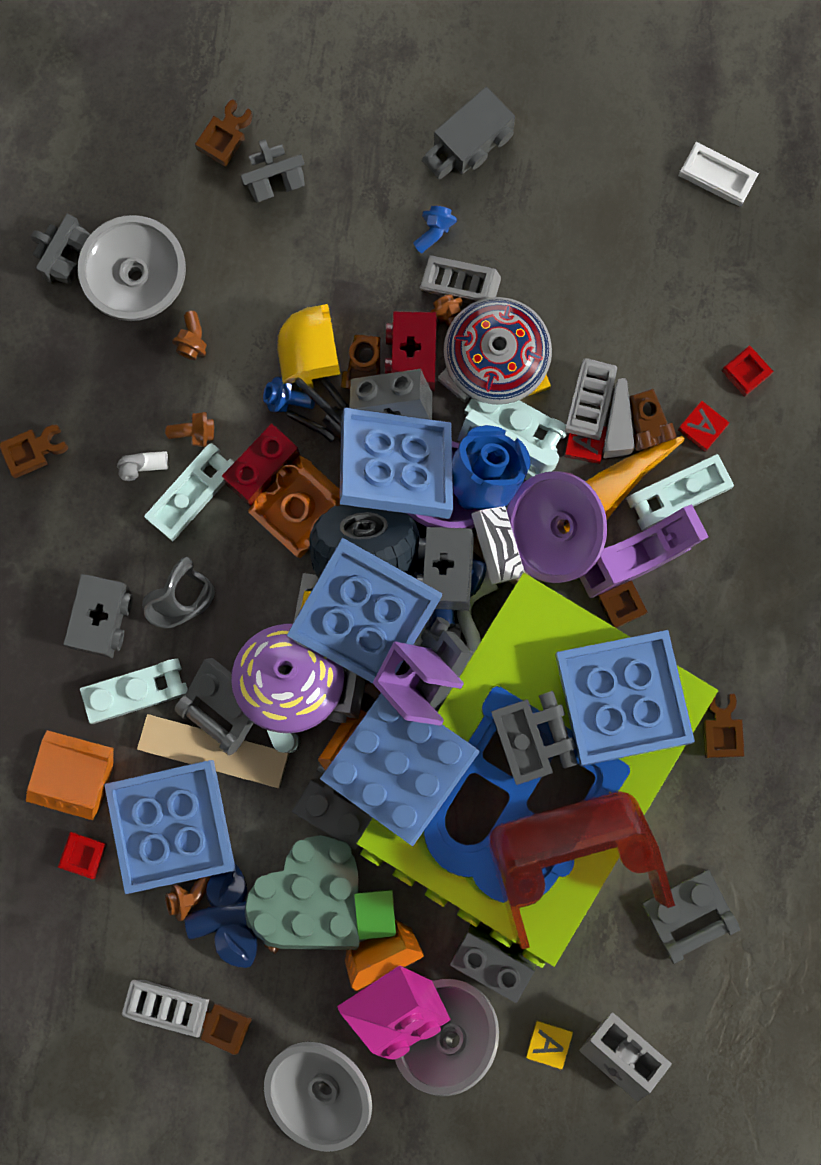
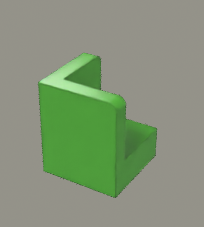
M393 890L354 894L359 940L395 936Z

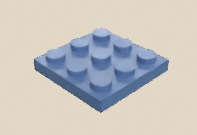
M344 408L341 420L340 504L450 519L453 511L451 423Z
M342 538L292 624L287 636L373 683L394 641L410 645L415 643L439 603L442 593ZM401 661V662L397 665V667H396V669H395V674L397 673V671H398V669L400 668V666H401V664L403 663V661Z
M668 630L556 652V662L580 767L695 742Z
M381 693L320 779L413 846L480 751L444 725L439 726L405 720Z
M214 760L104 784L125 894L236 870Z

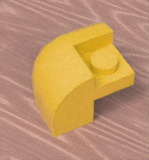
M328 304L302 309L292 314L284 322L278 334L277 343L283 384L295 382V379L299 377L313 389L312 379L340 375Z

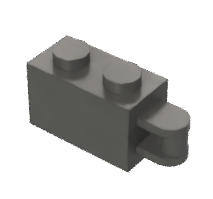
M486 86L434 131V146L424 155L422 162L438 179L446 176L454 168L462 175L469 168L477 169L487 159V153L496 145L498 147L503 146L513 136L515 115ZM441 154L447 158L444 163L438 158Z

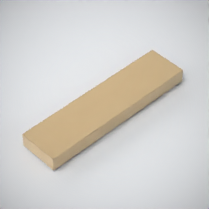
M147 714L137 750L187 764L214 760L217 772L279 789L289 757L288 752H278L274 748L248 741H243L240 748L234 754L228 756L219 748L220 744L202 729Z

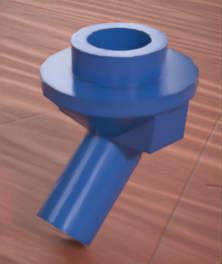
M431 206L430 211L422 212V217L430 229L413 242L421 254L437 242L443 233H448L449 227L457 222V218L451 215V209L442 206Z
M275 377L271 382L267 383L263 393L264 402L271 412H286L288 404L313 409L315 402L306 393L291 390L292 383L283 384L282 377Z

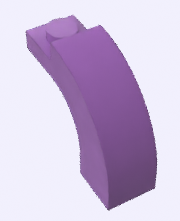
M691 504L681 508L643 532L604 548L596 564L579 578L588 596L592 598L666 564L691 550V547L707 539L709 536Z

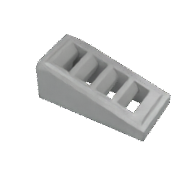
M430 255L420 289L421 291L442 297L452 294L454 299L461 298L463 303L472 304L482 299L496 297L501 276L494 268ZM443 268L445 272L441 285H437L435 283L439 269ZM454 272H457L454 288L450 287ZM468 276H471V284L469 290L466 291L464 290ZM482 280H485V281H484V284H483V288H482L481 294H480V293H478V292H479V288H480L481 282H482Z
M587 358L582 360L565 432L600 440L618 369L617 366ZM583 388L602 392L603 395L583 391ZM579 402L598 406L600 409L579 405ZM576 415L596 419L597 422L594 424L575 418Z
M626 378L618 379L613 390L602 452L604 459L629 457L634 449L628 382Z
M133 979L129 986L122 1016L193 1037H200L209 999L147 980ZM161 995L163 997L158 1015H154L158 996ZM175 999L178 1001L173 1019L170 1020L169 1015L173 1000ZM190 1003L193 1005L188 1024L186 1025L182 1022L187 1004Z

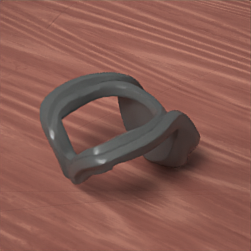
M183 557L173 567L164 588L153 590L144 597L142 602L143 613L146 620L153 625L172 628L203 613L210 606L215 595L214 586L203 574L193 570V562L189 557ZM184 574L204 586L197 600L189 606L181 605L174 594L176 585Z

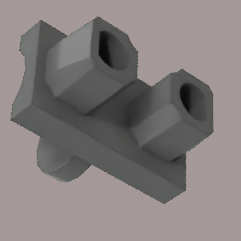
M266 139L258 141L261 151L249 155L252 166L265 162L266 166L240 176L243 186L248 185L249 191L257 203L274 197L268 180L272 176L281 174L287 192L305 186L301 168L305 163L301 154L274 163L273 158L285 155L283 146L280 144L269 148Z
M66 214L59 228L49 224L45 233L35 230L30 236L38 244L33 252V255L40 259L36 269L43 275V280L53 284L55 279L72 284L78 274V265L67 258L72 249L80 253L87 238L91 235L81 227L77 218Z

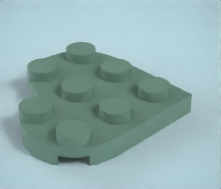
M321 835L297 841L285 859L283 871L259 877L248 893L244 912L247 926L249 929L251 927L255 936L262 939L265 945L280 949L357 950L359 947L354 894L358 893V870L350 846L344 841H338L335 838Z

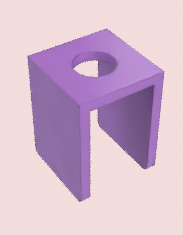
M394 641L373 684L405 720L441 726L444 719L415 688L421 678L426 683L461 689L464 682L431 648ZM405 660L411 668L403 675H395L397 665Z

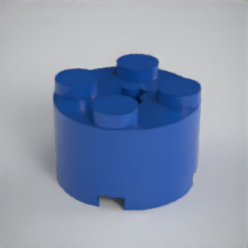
M478 426L468 432L461 440L452 458L453 493L456 495L457 502L462 508L467 510H485L503 506L508 507L509 502L519 490L530 468V455L522 441L518 438L514 441L505 435L506 430L496 426Z

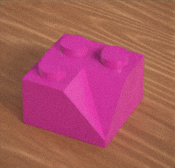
M400 965L337 1006L340 1014L373 1054L386 1059H397L409 1052V1046L420 1039H428L440 1032V1026L451 1020L432 980Z

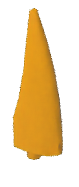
M683 436L654 445L629 456L585 481L601 500L606 520L609 519L615 509L641 479L684 441L685 438ZM566 520L564 529L568 532L570 530V523Z

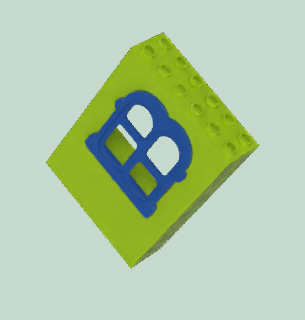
M523 572L459 676L464 682L462 688H452L438 711V714L444 719L442 725L470 743L480 752L413 846L372 818L357 843L364 848L360 855L377 866H381L383 861L395 867L396 869L392 875L411 887L415 881L428 888L425 896L445 907L448 901L460 908L457 915L473 926L477 927L480 922L492 928L489 935L510 948L513 942L524 948L522 951L523 957L542 969L546 962L555 967L686 745L582 766L594 774L595 782L568 827L560 829L533 813L527 807V800L541 777L516 785L512 776L483 758V750L497 729L491 711L528 699L534 714L543 710L539 695L553 691L557 704H562L565 715L562 718L569 738L573 737L556 662V652L630 638V636ZM677 665L691 728L694 733L717 694L718 689ZM548 722L538 724L537 728L543 745L553 744L554 740ZM573 749V750H574V753H575V756H576V759H577V762H578V764H579V759H578L577 751H576V749ZM553 757L548 758L549 763L551 762ZM476 773L505 790L509 794V802L489 835L483 841L475 845H463L449 836L445 827V816L466 778L470 774ZM515 823L525 825L551 841L554 846V850L542 870L537 875L528 879H518L510 876L503 869L499 859L501 844Z

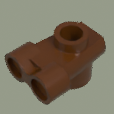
M354 335L353 343L349 349L350 360L348 370L342 372L341 388L350 389L351 379L380 375V337ZM368 348L372 350L373 357L370 361L365 362L361 360L360 354L362 350Z
M654 389L629 396L631 420L634 423L636 433L633 434L636 451L677 438L673 423H667ZM645 403H649L651 406L650 416H646L643 412Z

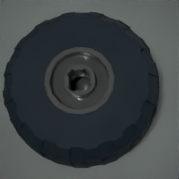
M339 505L330 508L325 514H322L313 525L312 531H310V557L312 568L318 578L342 538L410 576H413V573L420 564L418 557L420 540L418 525L407 513Z

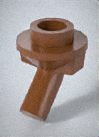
M449 294L432 303L434 309L430 312H437L436 318L440 324L446 323L450 327L454 318L461 312L460 307L463 301L461 298L454 299L452 294Z
M188 311L184 314L187 330L181 329L172 342L177 347L176 352L189 360H196L197 357H205L207 344L201 339L202 328L197 312Z
M206 412L193 413L192 422L168 425L165 428V434L169 439L192 437V446L205 448L207 441H214V419H207Z
M211 877L198 878L189 892L177 884H172L170 893L165 895L169 915H175L178 921H183L191 907L197 905L205 895L207 884Z

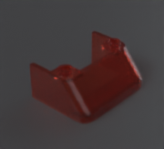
M615 791L497 825L490 833L489 847L514 939L521 949H526L530 946L519 908L535 904L543 896L545 880L541 868L617 847L620 860L628 870L635 873L648 872L655 900L667 908L675 906L659 846L638 801L629 793Z

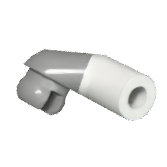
M167 451L123 456L117 463L119 477L125 481H133L138 477L139 471L168 469Z

